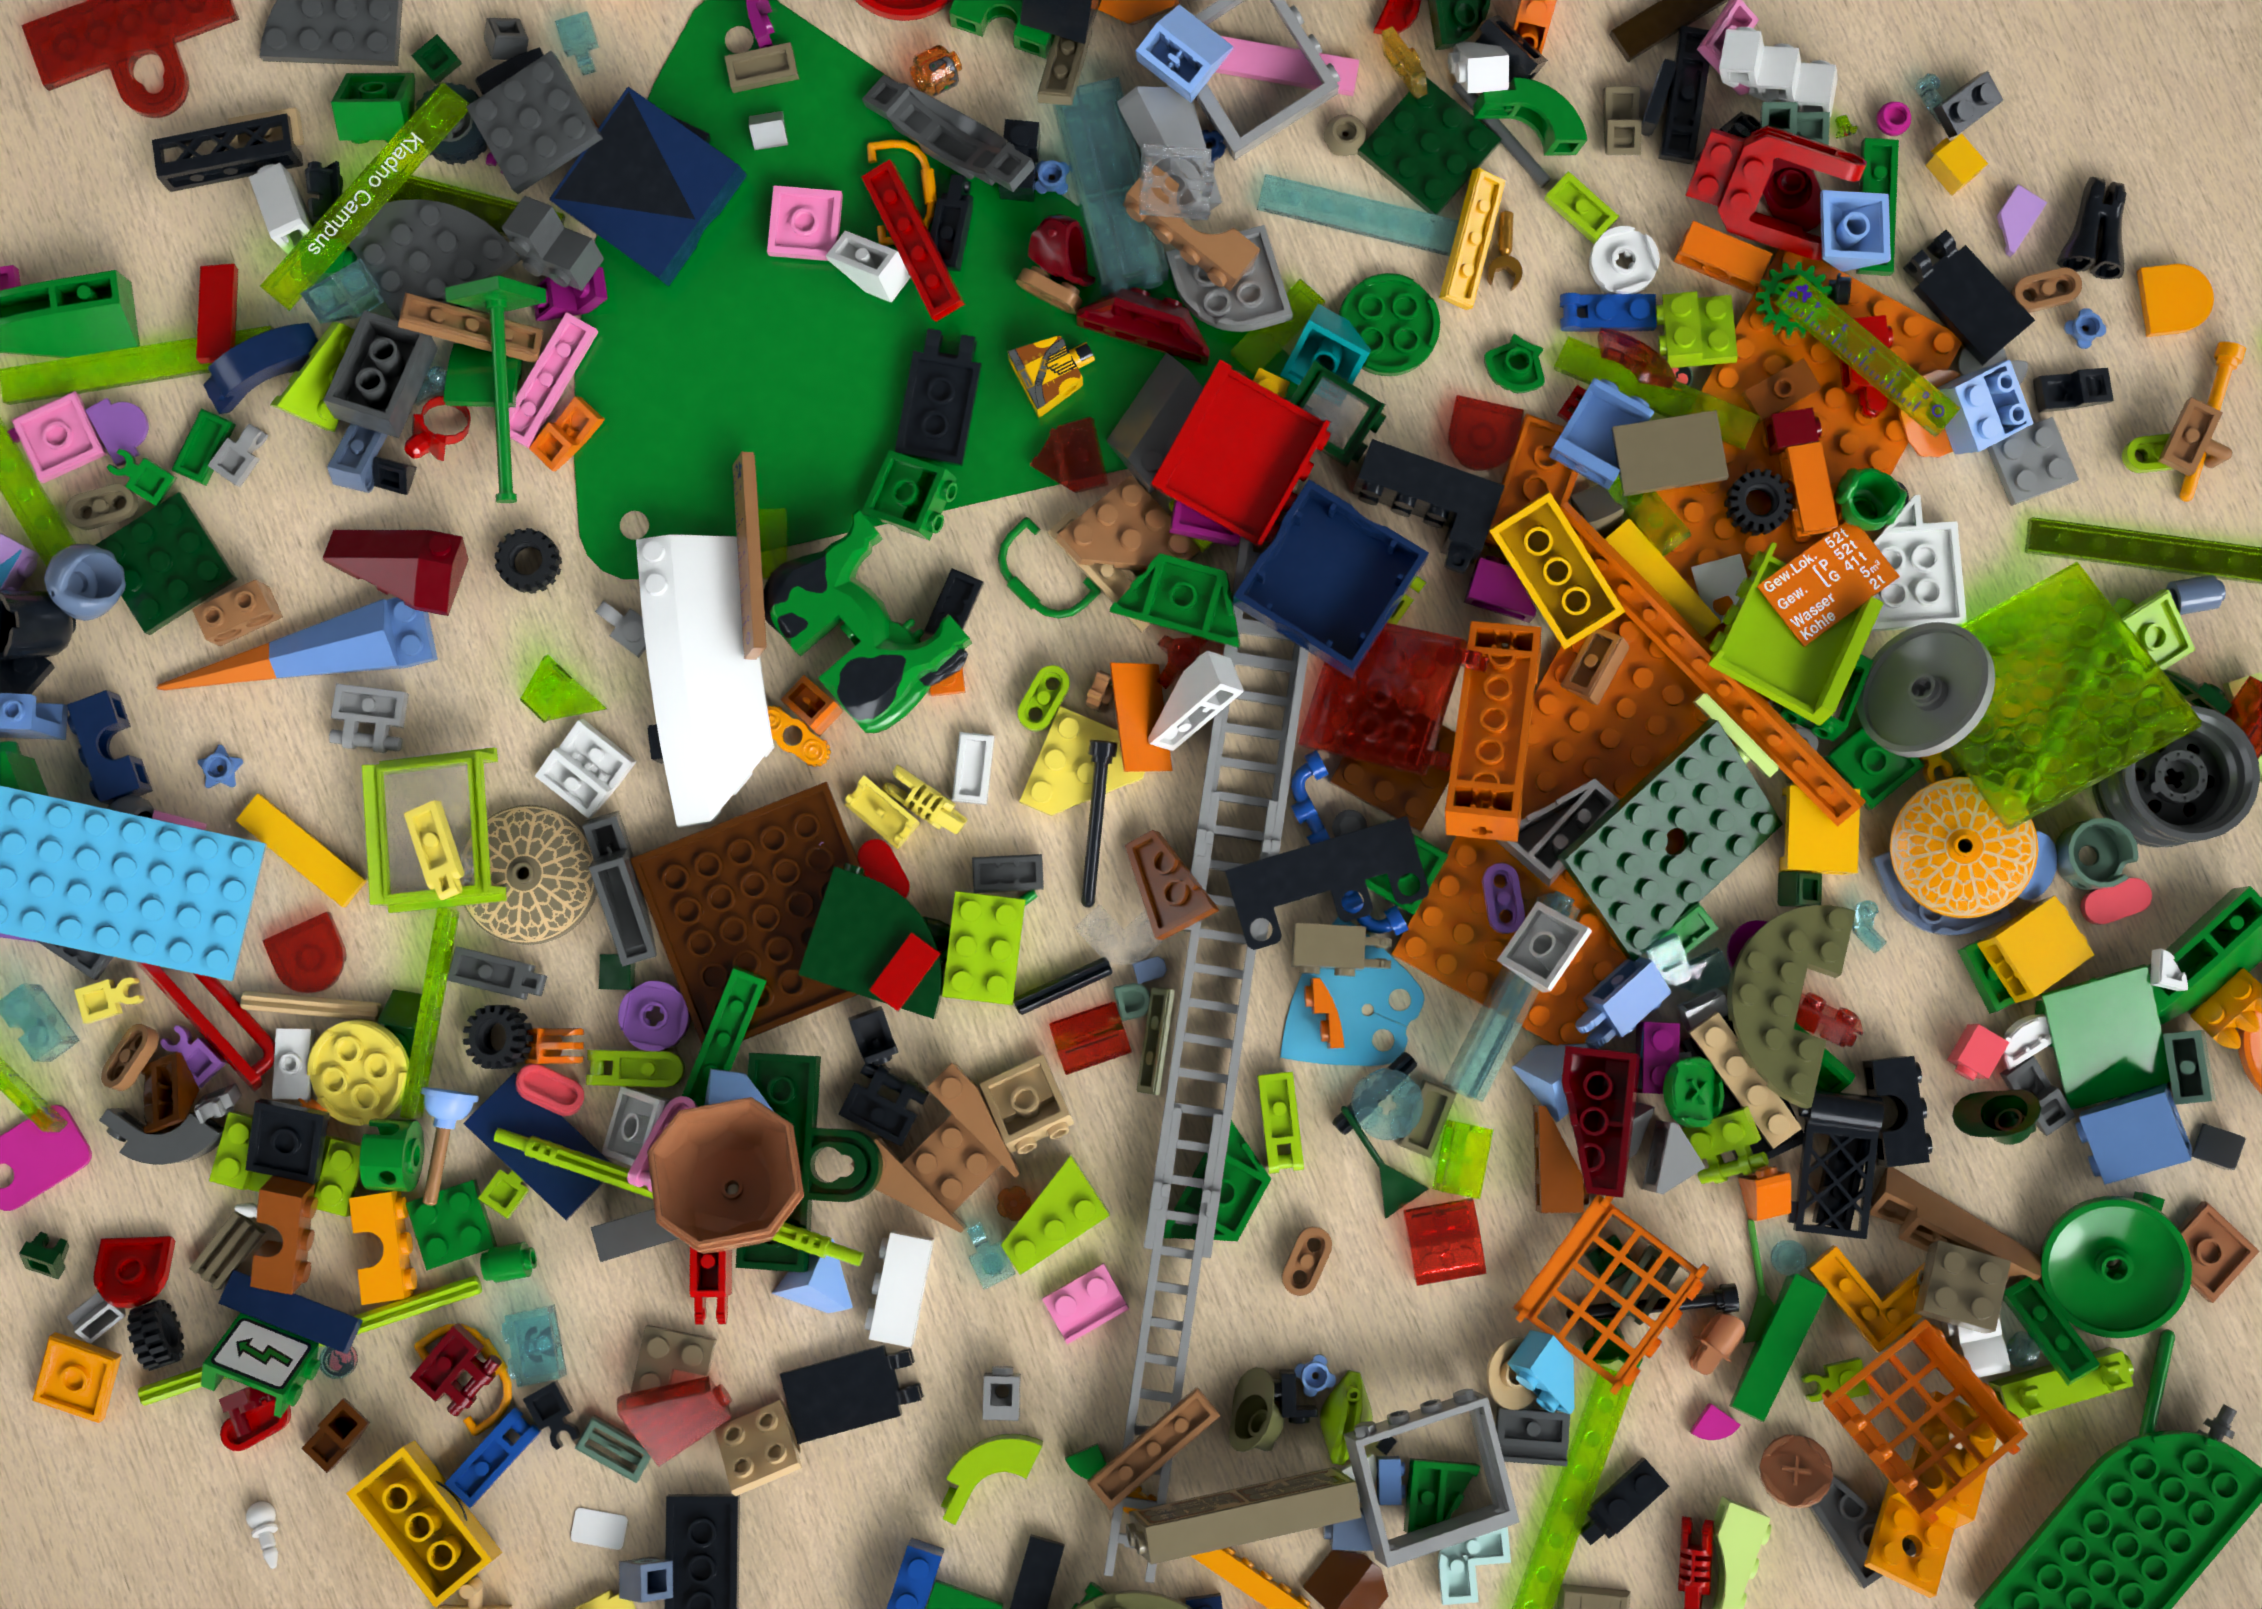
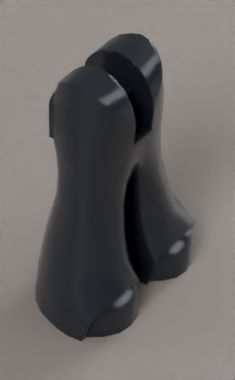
M2090 177L2083 191L2073 232L2062 249L2056 264L2060 268H2070L2076 272H2084L2091 267L2090 273L2096 278L2120 279L2124 274L2122 217L2127 194L2125 192V185L2112 182L2106 191L2104 203H2102L2106 182L2101 178ZM2098 229H2099V230H2100V233H2099V241H2098V246H2097V250H2096V244H2097V238H2098Z

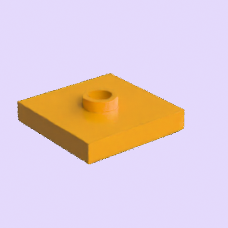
M54 1332L48 1338L32 1401L100 1423L106 1416L122 1354Z

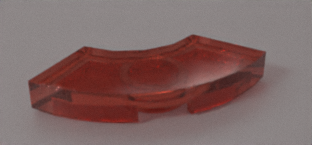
M1600 328L1597 339L1602 358L1622 364L1636 376L1639 383L1672 388L1676 379L1675 374L1668 362L1658 352L1629 335L1607 328Z

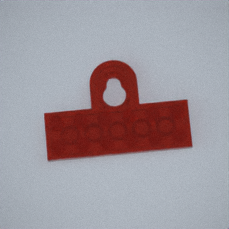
M87 0L21 26L42 84L48 91L110 68L120 97L134 112L147 118H162L177 111L185 102L189 92L188 73L176 43L240 19L233 0ZM153 54L159 56L165 69L163 89L155 94L147 92L145 86L134 77L135 63L144 55Z

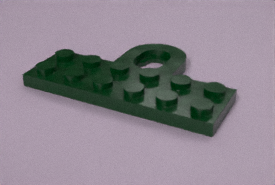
M749 1053L747 1076L772 1110L794 1126L804 1197L785 1223L811 1231L812 1200L851 1202L866 1197L876 1188L883 1171L881 1152L872 1138L863 1132L851 1129L817 1128L821 1056ZM826 1147L834 1148L841 1155H847L853 1159L854 1171L851 1175L839 1177L833 1182L824 1181L815 1170L816 1156ZM773 1240L740 1247L736 1251L735 1268L808 1272L809 1253Z

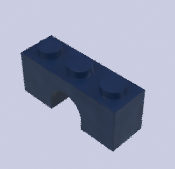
M105 690L67 704L70 713L67 717L68 725L79 739L81 748L78 749V753L83 765L89 769L92 778L89 786L93 796L100 803L110 805L116 798L122 796H142L152 792L153 790L142 759L127 755L115 760L109 750L112 737L117 732L131 727L121 696Z

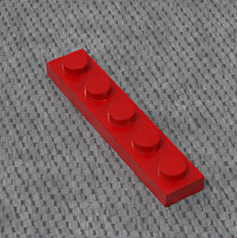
M889 159L861 176L930 317L937 322L965 305L896 165Z

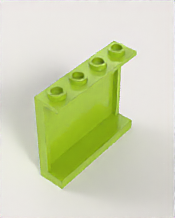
M1772 542L1764 552L1758 550L1748 566L1752 573L1749 578L1745 577L1735 593V596L1739 597L1737 605L1732 604L1722 620V623L1726 624L1724 632L1719 631L1709 647L1713 655L1708 665L1821 726L1835 712L1884 602L1871 596L1863 605L1803 647L1757 588L1761 582L1786 565V563L1772 556L1777 546L1776 543Z

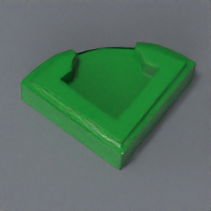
M1098 1443L1065 1457L1069 1467L1077 1475L1085 1479L1091 1478L1107 1464Z

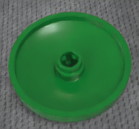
M2103 1196L2086 1200L2073 1206L2063 1213L2051 1226L2040 1252L2041 1279L2046 1293L2071 1324L2096 1336L2116 1339L2130 1338L2159 1328L2180 1309L2191 1285L2192 1261L2183 1236L2174 1223L2160 1210L2134 1198ZM2118 1259V1262L2115 1265H2106L2109 1261H2114Z

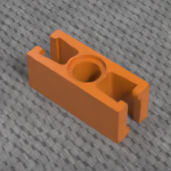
M1692 221L1689 229L1685 232L1673 262L1752 294L1755 288L1760 285L1773 253Z
M1822 442L1787 447L1785 452L1779 454L1784 483L1787 481L1790 486L1787 492H1792L1793 499L1790 500V504H1793L1790 515L1795 539L1830 533L1833 528L1838 527V521Z

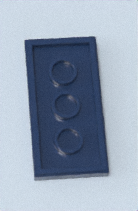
M514 1072L463 1124L567 1221L604 1182L551 1165L547 1162L539 1161L535 1158L525 1156L524 1151L495 1142L494 1135L496 1130L502 1128L528 1138L536 1136L601 1160L610 1161L562 1116L522 1098L516 1090L517 1074Z

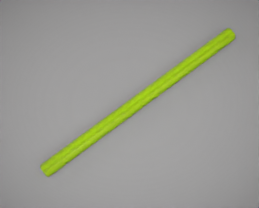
M474 1275L354 1315V1317L363 1320L357 1335L480 1294L482 1292L481 1281L478 1276ZM202 1367L140 1387L138 1389V1396L141 1404L146 1406L202 1387Z

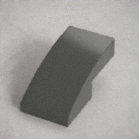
M2031 1056L2010 1071L2005 1069L2000 1073L2010 1090L2023 1089L2033 1093L2039 1099L2041 1112L2035 1124L2044 1135L2048 1136L2075 1117L2059 1088L2051 1085L2034 1056Z

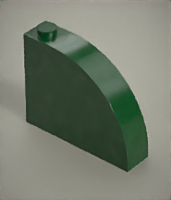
M848 863L844 864L843 869L834 866L798 975L885 1003L869 990L911 932L939 952L937 942L920 912L897 891L881 882L863 876L865 871L863 868ZM941 955L901 1009L936 1019L943 989Z

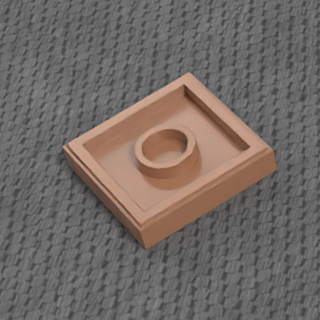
M2201 1201L2177 1228L2183 1236L2191 1256V1286L2211 1303L2216 1301L2260 1252L2208 1202Z

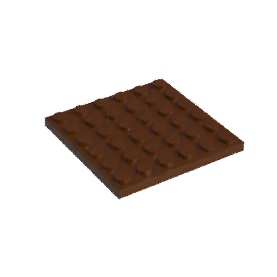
M828 782L821 783L630 859L701 1044H703L734 966L767 978L743 1041L858 995L798 975L834 866L843 869L844 864L848 863L861 868Z

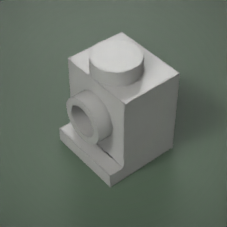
M993 1366L992 1373L984 1374L983 1420H1019L1021 1373H1013V1367ZM999 1385L1007 1386L1009 1395L999 1397L996 1393V1388Z

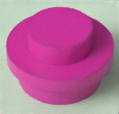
M1888 102L1878 111L1876 123L1884 134L1898 136L1909 128L1911 113L1909 108L1901 102Z

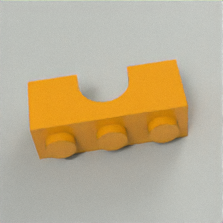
M401 1191L349 1198L353 1234L371 1232L381 1239L384 1248L383 1256L376 1265L357 1269L361 1305L400 1300L414 1296L413 1289L417 1287V1275L415 1269L410 1267L409 1254L413 1251V1241L411 1234L406 1232L405 1218L408 1217L407 1200L405 1197H402Z

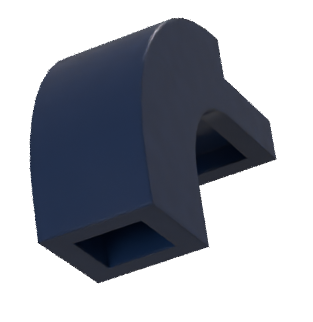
M309 323L293 324L258 334L225 352L208 367L212 375L203 385L219 414L230 413L253 388L268 379L300 371L310 358L309 352L318 342V339Z

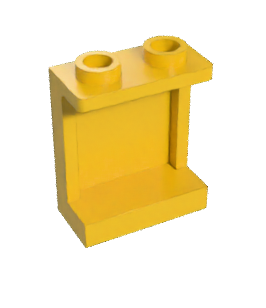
M1794 782L1793 785L1782 788V796H1786L1785 853L1783 857L1779 858V872L1803 871L1831 875H1852L1858 873L1860 808L1837 827ZM1854 789L1860 795V789Z

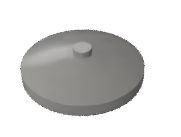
M1932 622L1909 628L1888 641L1872 658L1874 661L1857 701V710L1865 732L1885 750L1899 756L1913 758L1940 753L1964 739L1977 726L1988 709L1995 686V669L1991 655L1978 638L1968 630L1955 624Z

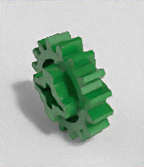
M1798 261L1795 269L1790 270L1788 264L1783 263L1781 273L1774 269L1769 271L1771 281L1761 280L1759 287L1765 292L1756 293L1755 300L1763 303L1756 308V314L1766 315L1762 320V325L1765 327L1772 323L1774 325L1773 335L1778 334L1782 329L1785 330L1786 339L1791 338L1793 331H1797L1799 336L1804 338L1807 327L1816 332L1819 326L1817 319L1820 321L1827 320L1828 313L1823 309H1828L1832 306L1833 300L1825 298L1831 294L1832 287H1822L1826 276L1822 274L1815 277L1813 275L1815 266L1812 265L1807 271L1802 270V263ZM1798 279L1796 282H1793V283H1789V284H1784V283H1782L1783 281H1786V280ZM1805 284L1809 287L1811 286L1816 293L1817 302H1820L1821 307L1815 308L1817 303L1811 297H1807L1806 302L1803 303V292L1798 291L1796 286H1803ZM1790 291H1793V293L1797 292V295L1800 297L1799 302L1788 308L1790 306L1787 304L1788 300L1785 303L1783 302L1793 297H1788ZM1770 297L1773 298L1772 301L1778 304L1779 313L1777 315L1771 307ZM1812 311L1814 312L1806 322V319L1790 322L1791 319L1799 317L1803 312L1802 317L1807 318Z

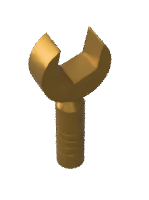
M1503 211L1500 212L1499 252L1501 256L1491 262L1487 271V280L1491 286L1495 272L1506 270L1514 278L1512 291L1518 286L1523 270L1520 262L1510 256L1513 247L1514 213Z

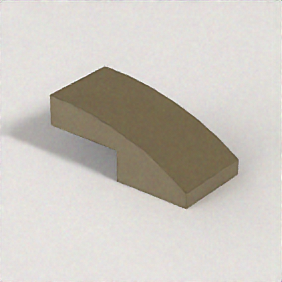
M1606 86L1604 88L1603 115L1606 155H1641L1642 120H1639L1640 86Z

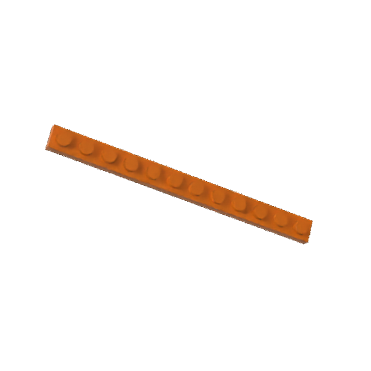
M1567 501L1560 505V509L1622 605L1625 613L1654 643L1735 721L1837 827L1861 808L1866 801L1758 692L1709 666L1708 663L1713 655V652L1709 650L1710 644Z

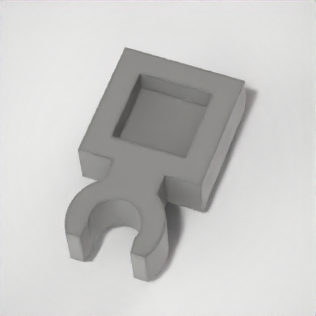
M236 1083L201 1097L194 1106V1112L200 1124L212 1116L219 1118L234 1110L233 1106L242 1096Z

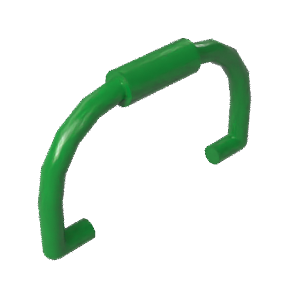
M1023 518L1000 544L998 563L1000 572L1008 583L1007 587L1031 610L1035 609L1044 616L1057 619L1074 616L1085 609L1101 593V590L1088 577L1083 583L1091 591L1071 608L1055 610L1039 603L1041 600L1018 577H1013L1009 571L1006 557L1008 548L1013 540L1026 527L1034 535L1038 534L1041 530L1030 518Z

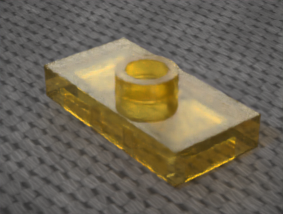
M1393 26L1382 31L1384 56L1412 95L1418 99L1428 94L1426 72L1421 66L1416 50L1413 47L1410 49L1407 47Z

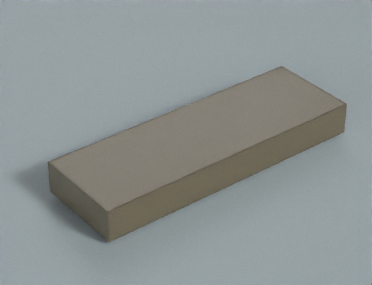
M1092 27L1086 44L1054 35L1037 92L1038 103L1072 106L1092 36Z

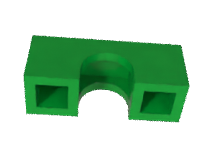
M954 0L949 11L951 27L983 37L987 25L992 20L999 17L1009 18L1016 24L1013 34L1014 48L1045 59L1054 38V34L1020 24L1023 0Z

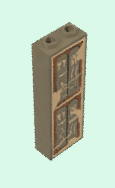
M1335 1467L1130 1511L1131 1523L1126 1524V1534L1129 1545L1134 1546L1137 1553L1142 1555L1152 1565L1362 1517L1356 1481Z

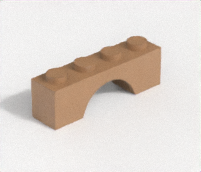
M1152 163L1127 192L1123 203L1126 212L1135 221L1140 223L1143 221L1153 229L1154 235L1165 244L1170 243L1178 249L1181 257L1187 263L1193 266L1198 265L1203 269L1212 283L1218 287L1224 286L1231 291L1256 261L1261 249L1235 228L1219 234H1206L1190 227L1183 220L1177 208L1176 198L1179 184Z

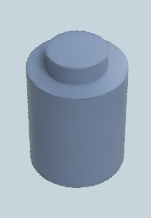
M2214 575L2172 581L2166 587V589H2169L2180 615L2218 609L2226 596L2223 582Z

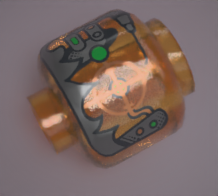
M939 44L916 54L913 58V66L909 67L911 77L917 89L921 92L925 91L930 96L939 95L957 86L959 82L958 72L962 70V64L956 52H949L944 46Z

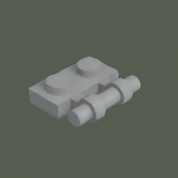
M336 684L331 718L343 720L344 727L343 731L332 729L329 734V742L342 744V747L347 749H356L359 746L373 748L374 752L386 753L388 750L400 751L402 748V738L389 736L390 726L404 728L409 694L402 691ZM359 723L375 724L374 734L359 733Z

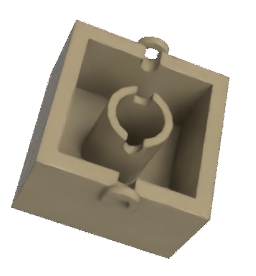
M1940 1240L1929 1244L1924 1270H1920L1917 1277V1284L1920 1285L1914 1314L1983 1334L1996 1332L2011 1261Z

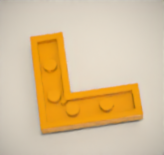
M1832 1245L1806 1267L1822 1287L1828 1289L1827 1294L1874 1351L1878 1353L1922 1317L1921 1315L1914 1314V1309L1920 1285L1917 1284V1277L1919 1271L1924 1270L1925 1262L1881 1299L1837 1246Z

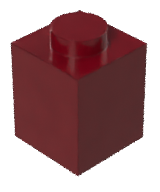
M1813 407L1771 414L1763 422L1770 456L1785 452L1787 447L1819 442L1822 434L1819 418L1814 416Z

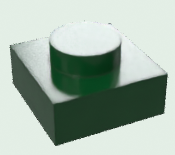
M438 34L411 55L436 85L462 64L460 59Z

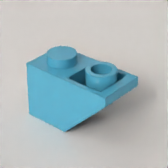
M1530 1330L1507 1364L1517 1374L1516 1380L1525 1388L1532 1390L1537 1396L1536 1402L1543 1409L1554 1413L1556 1410L1571 1414L1575 1409L1574 1358L1554 1335Z

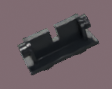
M313 161L309 162L308 168L305 169L307 193L319 195V199H308L309 222L314 226V231L324 232V236L328 238L329 236L325 233V227L329 225L325 221L338 231L345 228V222L342 227H338L332 222L334 220L337 224L342 225V221L336 215L340 216L343 220L346 219V215L341 212V210L346 212L343 207L342 197L343 178L340 175L339 161H335L325 168H322L321 162ZM328 227L326 229L329 234H334L333 228Z

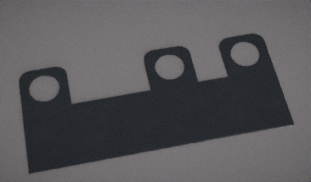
M1407 816L1225 870L1247 946L1253 950L1276 944L1281 940L1282 934L1274 907L1331 890L1338 917L1344 922H1349L1371 914L1373 906L1365 880L1386 873L1395 901L1399 904L1404 905L1424 899L1429 893V887ZM1404 874H1414L1420 881V889L1413 896L1402 894L1398 888V881ZM1348 891H1357L1364 899V905L1357 913H1349L1342 906V897ZM1264 918L1271 923L1273 931L1269 939L1258 941L1252 937L1250 927L1256 919Z

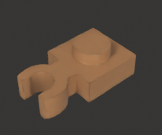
M1101 670L1097 671L1095 680L1087 693V707L1099 712L1102 704L1109 705L1114 695L1110 674Z

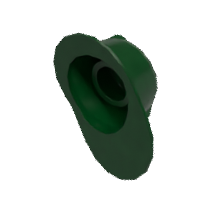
M2023 1089L1972 1093L1960 1099L1954 1106L1952 1117L1956 1127L1967 1135L1992 1137L1996 1142L2004 1145H2014L2024 1141L2031 1133L2036 1131L2035 1122L2040 1116L2041 1106L2039 1099L2033 1093Z

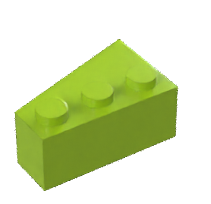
M1072 1154L1001 1244V1247L1020 1275L1110 1216L1107 1207Z

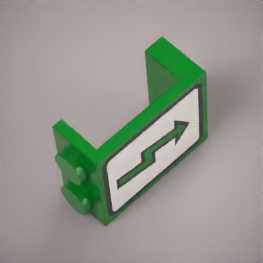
M240 1312L203 1362L201 1386L215 1391L224 1377L276 1397L274 1416L281 1418L289 1405L294 1407L297 1404L306 1380L312 1381L316 1376L321 1364V1360L317 1359L319 1343Z

